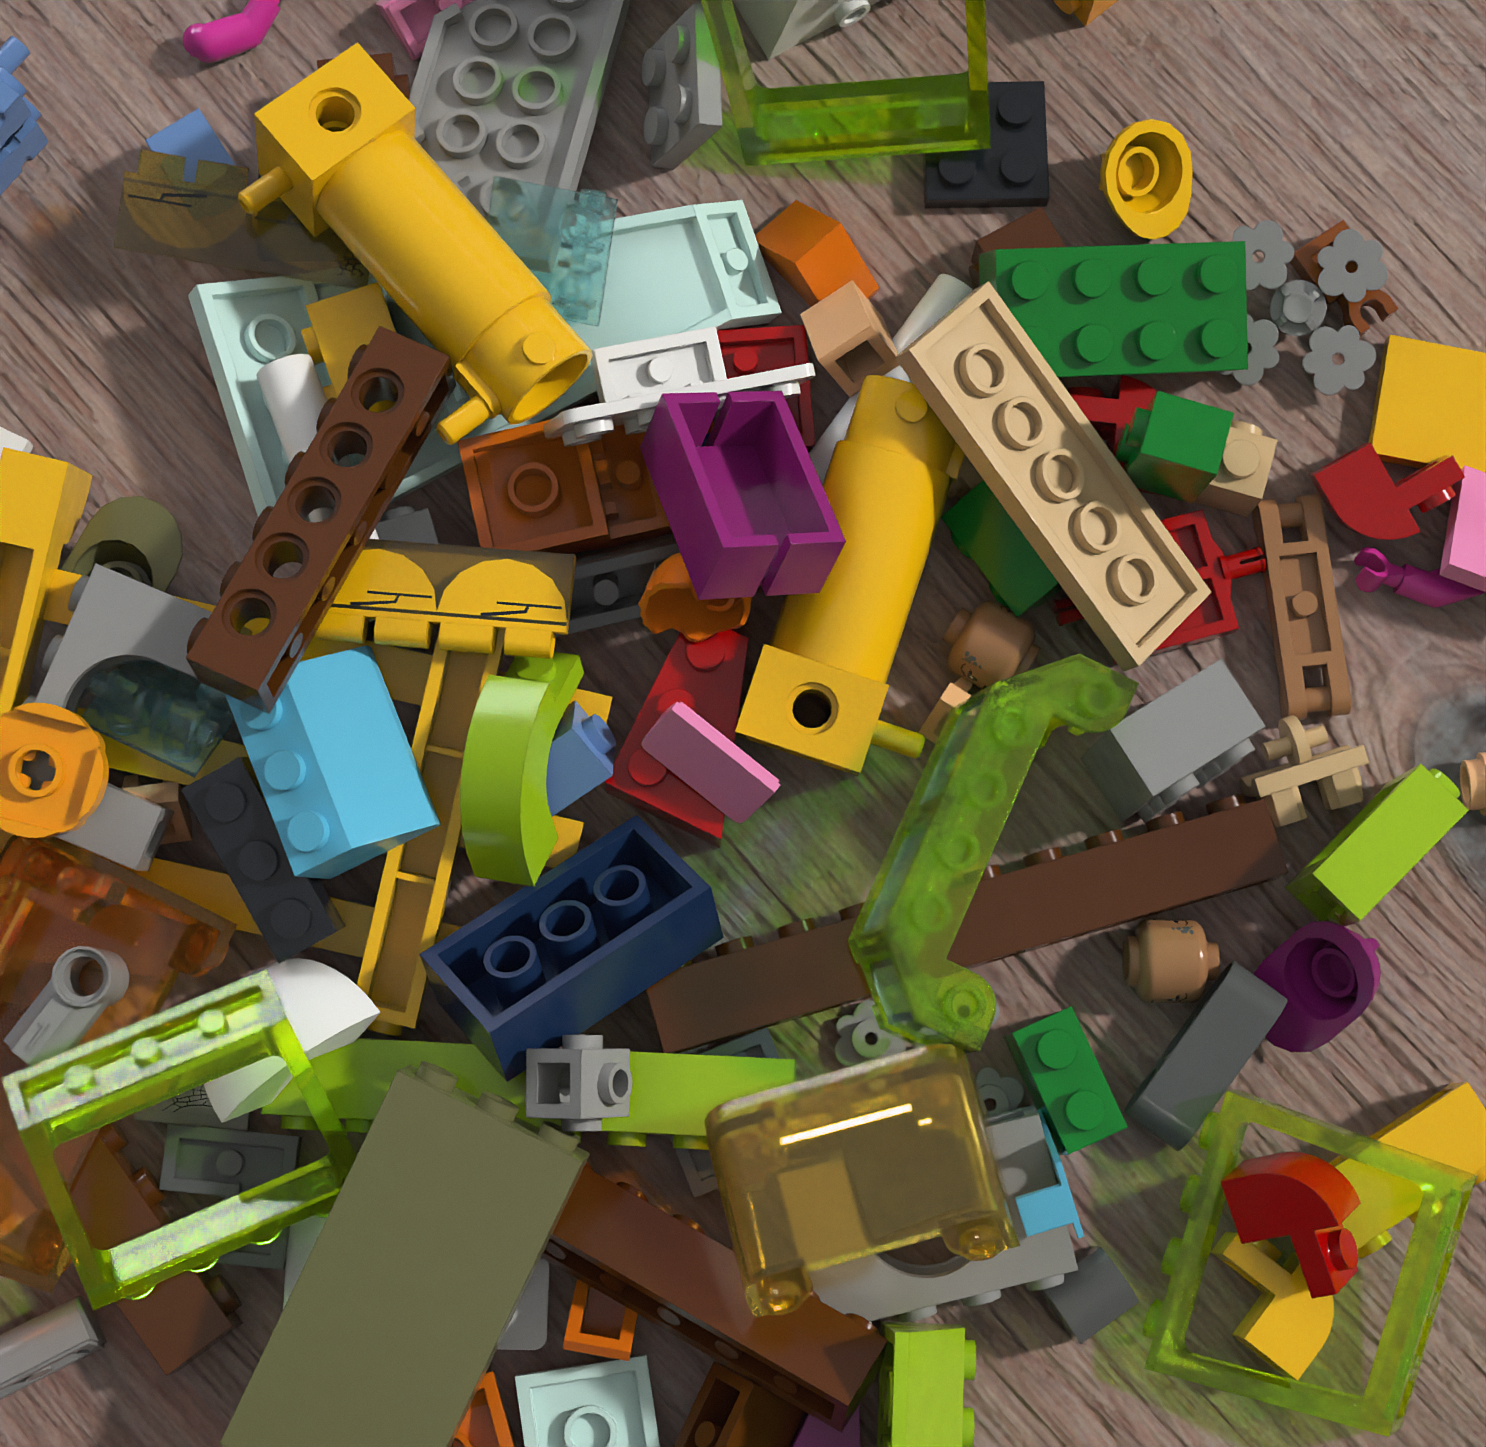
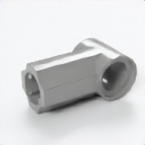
M77 946L66 950L58 957L52 970L51 980L3 1041L15 1055L28 1065L40 1070L47 1076H54L107 1007L115 1005L123 998L129 987L130 976L126 963L118 954L106 949ZM95 959L102 968L103 982L94 994L88 996L81 989L79 975L83 966Z

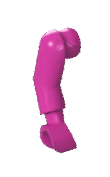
M249 0L241 13L205 24H192L183 34V46L191 56L204 63L218 62L253 49L261 44L281 10L278 6L281 0Z
M1367 546L1362 548L1354 559L1356 565L1365 566L1355 578L1358 588L1364 592H1374L1382 584L1393 587V593L1431 608L1442 607L1485 593L1484 591L1440 576V568L1428 572L1408 564H1404L1402 567L1391 564L1385 555L1373 547Z

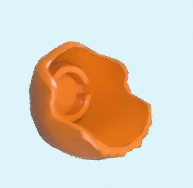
M679 552L671 555L652 572L638 605L641 609L642 623L653 634L675 629L682 632L688 641L697 643L717 633L744 626L749 616L753 597L698 600L682 555Z

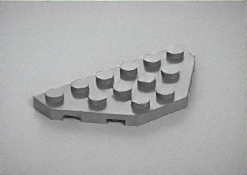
M474 0L462 7L461 10L455 3L434 15L409 95L410 99H408L416 108L415 140L528 269L553 273L631 0Z

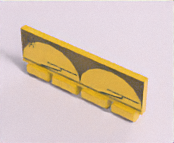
M369 539L316 631V637L318 640L365 643L368 619H375L374 642L376 645L428 649L432 638V624H439L440 650L494 654L497 629L505 630V655L552 659L555 648V634L568 635L576 556L573 554Z

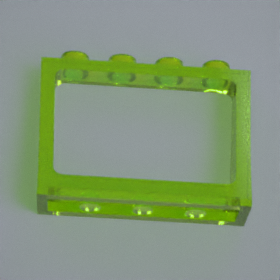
M701 0L746 166L991 148L986 0H965L968 70L963 73L779 88H764L757 84L732 0Z
M267 968L1 1078L17 1131L93 1311L122 1298L129 1300L141 1299L154 1289L156 1283L186 1270L191 1272L206 1271L215 1265L221 1255L249 1243L257 1245L268 1244L274 1241L284 1228L311 1216L328 1217L358 1154ZM270 1056L283 1058L330 1149L328 1154L317 1161L109 1250L94 1248L55 1155V1148L64 1142Z
M1238 1089L1227 1090L1220 1113L1210 1111L1200 1131L1198 1146L1200 1149L1208 1151L1201 1176L1192 1174L1187 1180L1181 1196L1180 1211L1190 1215L1183 1239L1174 1236L1169 1242L1163 1257L1161 1272L1170 1276L1171 1280L1165 1300L1155 1299L1144 1321L1143 1336L1153 1339L1144 1369L1389 1437L1403 1426L1478 1175L1383 1143ZM1251 1122L1418 1184L1422 1190V1202L1364 1396L1345 1393L1194 1354L1185 1345V1335L1226 1200L1220 1181L1235 1168L1246 1129Z

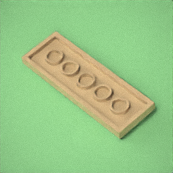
M988 281L974 289L895 357L1122 671L1139 667L1211 593V590L991 283Z

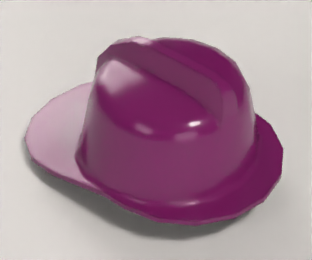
M1312 921L1298 929L1267 956L1253 973L1288 1000L1281 1015L1265 1038L1274 1046L1289 1052H1311L1331 1041L1364 1013L1379 988L1381 969L1379 959L1375 953L1380 946L1379 942L1375 938L1364 939L1360 934L1332 921Z

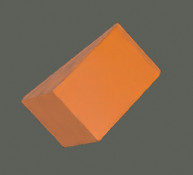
M797 200L755 235L762 256L810 307L851 280L854 281L868 300L879 291L878 284L841 222Z
M577 1279L563 1349L629 1361L638 1313Z

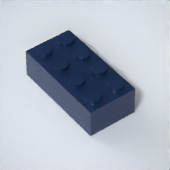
M635 815L540 876L534 887L526 885L419 955L438 1004L508 1082L526 1070L527 1049L561 1047L562 1035H579L724 938L711 887L645 822Z

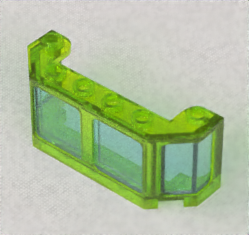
M1079 653L995 682L951 709L848 939L855 963L860 962L875 1003L871 1007L879 1029L937 1057L980 1052L995 1017V995L991 986L980 975L947 960L948 952L1037 750L1045 747L1049 735L1057 727H1069L1067 731L1076 736L1085 732L1101 733L1115 727L1124 718L1138 687V682Z

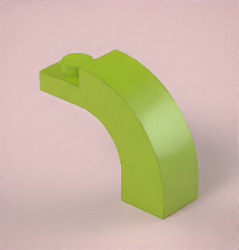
M554 652L552 659L515 656L504 677L489 675L482 688L467 735L460 785L462 834L475 877L534 887L558 840V834L547 800V765L557 726L584 675L579 655Z

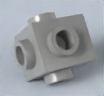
M562 1035V1048H531L526 1050V1117L561 1118V1131H602V1118L629 1117V1097L633 1084L630 1071V1049L603 1048V1035Z

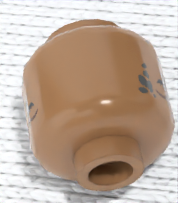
M991 600L979 604L973 613L962 607L942 639L952 645L947 658L949 668L991 694L1003 691L1006 686L1015 691L1041 649L1033 643L1036 631L1031 623L1021 617H1016L1013 612Z
M1142 920L1138 924L1134 935H1125L1122 950L1124 983L1126 986H1134L1137 995L1145 1002H1197L1205 991L1207 980L1218 979L1220 970L1218 943L1207 942L1202 926L1195 920Z

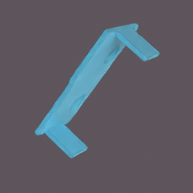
M1039 1109L1037 1111L1040 1116L1057 1184L1015 1197L1027 1237L1072 1223L1077 1238H1082L1084 1233L1064 1168L1042 1111Z

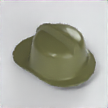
M142 496L120 497L102 506L92 517L69 557L61 567V570L90 576L96 563L166 593L176 576L183 556L182 533L174 516L160 503Z

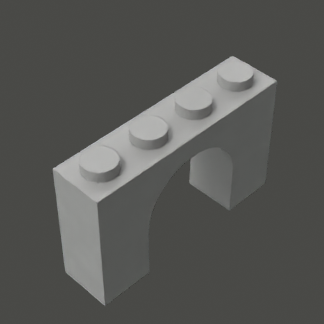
M95 563L91 575H82L71 593L68 609L74 613L64 636L56 635L45 652L41 668L42 671L47 672V675L37 697L30 695L24 704L47 703L68 709L77 714L85 692L99 676L118 665L135 661L159 663L197 679L186 659L188 655L187 642L197 622L204 617L209 619L212 612ZM243 626L240 634L251 635L252 631ZM40 752L36 761L30 762L25 760L22 766V774L31 777L30 788L33 790H40L44 781H53L56 768L49 765L50 755L46 752ZM108 783L100 805L87 818L85 824L78 830L70 833L66 832L55 837L133 870L149 871L174 811Z
M1035 1105L971 1120L988 1189L987 1216L980 1233L972 1244L959 1255L941 1263L930 1265L906 1263L888 1255L872 1241L862 1224L848 1167L842 1152L780 1167L779 1180L806 1285L817 1293L821 1302L844 1315L846 1313H854L872 1323L873 1320L894 1315L898 1316L899 1322L925 1319L937 1313L936 1305L962 1299L963 1306H978L990 1303L1002 1296L1000 1289L1026 1283L1027 1289L1031 1291L1048 1289L1064 1283L1065 1273L1078 1270L1067 1225L1027 1237L1015 1200L1017 1196L1057 1184L1040 1116Z

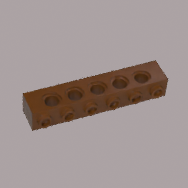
M382 326L378 327L369 345L362 344L355 351L348 367V381L337 399L331 397L324 404L317 420V434L306 453L303 451L298 452L290 462L285 475V488L274 507L267 506L259 515L253 529V543L242 562L236 561L229 567L220 586L221 598L209 619L204 617L197 622L187 642L188 655L186 659L199 682L268 714L273 709L456 387L449 355ZM389 400L395 402L394 406L387 411L379 413L368 411L372 405L379 401ZM349 454H362L365 456L360 463L351 467L337 465L343 457ZM326 507L334 510L323 521H305L309 513L315 509ZM297 562L302 564L300 570L291 577H273L274 572L285 563ZM267 618L270 620L267 627L258 634H240L243 626L252 619Z

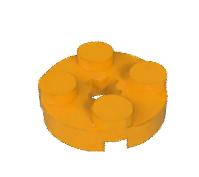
M26 703L14 707L15 710L6 712L0 717V829L16 836L39 839L51 838L78 830L85 824L87 818L96 811L107 788L109 764L103 738L81 716L68 709L47 703ZM40 752H46L50 755L49 765L56 768L53 781H44L40 790H33L30 788L31 777L22 774V766L25 760L30 762L36 761Z

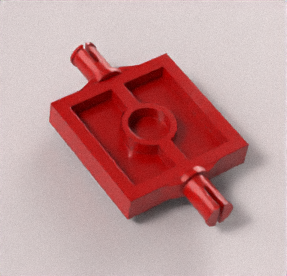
M1203 509L1160 520L1211 590V593L1151 655L1235 633L1239 629V625L1230 599L1231 580L1266 571L1265 558L1259 560L1263 555L1261 548L1257 546L1250 550L1224 556L1222 550L1211 537ZM1069 597L1053 600L1054 614L1058 613L1056 621L1059 627L1085 619ZM1112 657L1114 665H1117V662Z

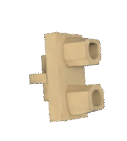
M1291 715L1279 720L1280 738L1262 743V751L1268 762L1286 756L1288 763L1239 778L1244 796L1256 797L1257 801L1265 799L1273 826L1281 827L1307 818L1298 785L1316 780L1324 807L1327 810L1342 808L1363 801L1361 776L1358 767L1369 764L1364 745L1352 748L1349 745H1343L1311 755L1310 748L1328 743L1327 731L1323 725L1304 730L1299 719Z

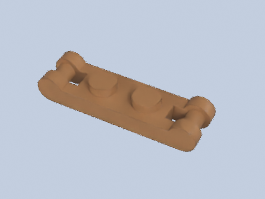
M1318 494L1297 496L1295 503L1277 504L1275 499L1261 500L1252 511V520L1255 534L1258 537L1259 547L1263 552L1261 559L1265 558L1266 571L1263 575L1280 684L1279 703L1282 717L1294 715L1299 720H1304L1307 717V713L1326 711V714L1330 717L1349 715L1351 711V693L1320 497ZM1298 527L1302 541L1284 543L1282 529ZM1321 668L1323 686L1305 688L1303 670Z

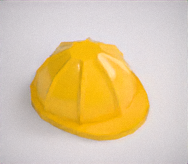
M1155 119L1133 122L1126 128H1123L1111 141L1106 151L1101 153L1100 158L1102 161L1098 185L1099 190L1103 191L1112 211L1135 236L1154 240L1168 236L1178 228L1188 212L1193 176L1191 151L1183 135L1170 123Z

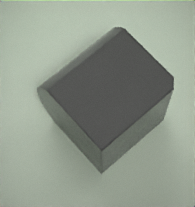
M1091 1246L1076 1257L1078 1270L1065 1273L1064 1283L1048 1289L1038 1290L1073 1342L1078 1344L1085 1342L1139 1303L1137 1296L1120 1270L1102 1247Z

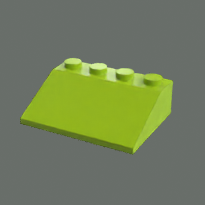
M880 1321V1335L888 1339L882 1366L879 1370L877 1447H973L974 1409L963 1407L964 1380L974 1381L975 1340H965V1327L959 1324Z

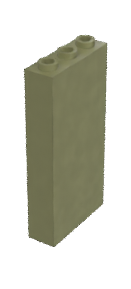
M422 1061L419 1068L408 1065L398 1070L219 1444L224 1447H451L591 1154L577 1147L580 1137L571 1131H561V1126L552 1122L543 1121L541 1127L538 1128L516 1117L519 1107L496 1094L482 1091L480 1097L477 1098L455 1087L458 1077L435 1064Z

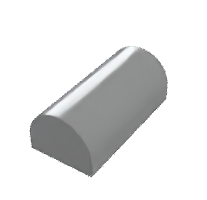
M76 1296L0 1335V1400L104 1348V1344L107 1343L92 1309L81 1296Z

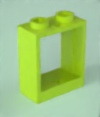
M1422 764L1389 781L1284 888L1318 921H1332L1344 927L1361 921L1469 811L1457 799L1460 796L1459 789L1441 771L1434 768L1428 771Z

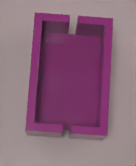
M717 392L662 393L640 449L698 600L754 597L759 586H762L766 596L820 593L846 540L783 392H728L705 446L701 445L720 404Z

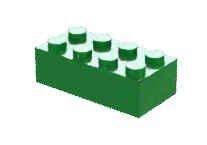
M1245 241L995 249L979 254L980 286L988 281L991 283L1058 378L1248 370Z

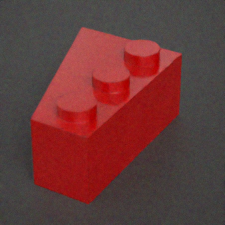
M727 630L696 643L688 641L680 632L614 762L613 776L604 783L606 793L720 848L725 814L645 751L641 743L665 710L674 703L682 701L735 744V730L738 722L749 638L733 630Z

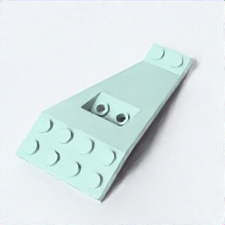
M743 200L687 205L566 227L553 273L529 269L549 291L552 299L550 304L591 351L597 348L716 326V330L766 324L782 313ZM362 264L355 265L356 269H360L365 274L361 277V273L358 270L352 271L355 274L351 276V271L343 269L342 275H337L342 272V269L335 268L305 274L197 284L188 295L258 517L267 506L274 507L285 488L284 481L289 463L256 374L263 366L279 358L294 354H308L301 329L310 327L312 324L305 305L376 283L375 278ZM352 266L346 267L347 270H352ZM381 287L396 333L435 349ZM591 361L578 380L561 397L533 418L520 424L510 425L499 414L494 419L488 418L460 440L546 421L557 416L562 411L568 410L597 395ZM325 362L315 365L322 387L332 384ZM457 382L454 391L389 504L463 466L458 441L453 445L446 444L436 430L437 423L471 399ZM362 454L348 455L352 466L360 463L365 457ZM307 516L305 521L310 522L309 517Z

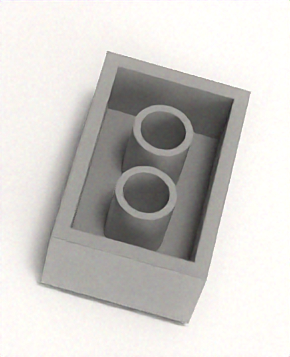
M1220 659L1108 728L1081 757V760L1121 822L1138 813L1145 823L1175 804L1177 800L1187 795L1195 787L1197 789L1203 787L1256 750L1249 739L1266 726L1223 660Z

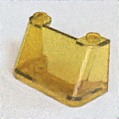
M952 1044L926 1045L730 1100L712 1109L704 1120L709 1153L745 1299L755 1318L768 1314L775 1316L785 1315L797 1310L802 1302L810 1297L813 1291L812 1271L942 1236L946 1247L951 1253L963 1256L971 1261L988 1260L1003 1250L1020 1246L985 1103L967 1055L961 1048Z

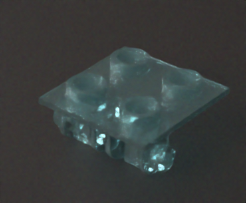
M494 176L488 223L549 291L552 299L550 304L564 320L597 327L600 325L618 199L606 197V192L599 190L581 189V192Z
M148 661L124 663L118 669L115 668L110 672L103 669L98 670L89 686V692L96 695V698L81 716L93 730L194 778L235 722L225 693L168 666Z

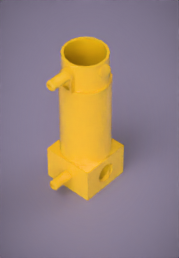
M357 42L254 113L258 169L262 177L238 193V202L246 213L254 215L280 197L314 237L330 227L437 351L449 355L454 370V379L471 399L437 423V433L446 444H455L488 418L494 419L499 414L510 425L527 421L549 407L578 380L590 363L593 356L592 351L550 304L552 299L549 291L415 140L416 108Z
M880 375L864 377L845 438L836 442L822 484L846 543L820 593L785 596L770 644L763 645L735 730L738 737L856 776L861 773L870 744L916 759L920 757L925 742L923 734L878 719L889 688L886 681L951 483H955L965 454L914 383ZM813 695L825 700L830 709V717L825 724L817 728H806L798 723L794 718L793 708L802 697Z

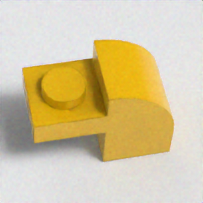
M1225 1232L1211 1253L1262 1293L1232 1333V1336L1280 1374L1298 1381L1321 1350L1330 1334L1334 1318L1333 1295L1311 1298L1296 1252H1292L1281 1267L1276 1262L1282 1253L1269 1241L1261 1240L1241 1244L1238 1233Z

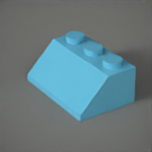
M361 646L299 662L270 714L227 694L225 695L294 876L331 879L441 825L371 647Z

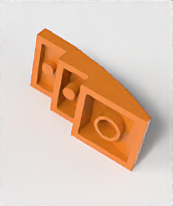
M546 420L458 441L480 547L571 554L620 546L673 533L640 449L646 432L626 435L624 424L614 426L615 431L602 434V439L564 447L562 436L546 439L543 425L550 421ZM713 420L708 429L707 434L711 433V430L714 426Z

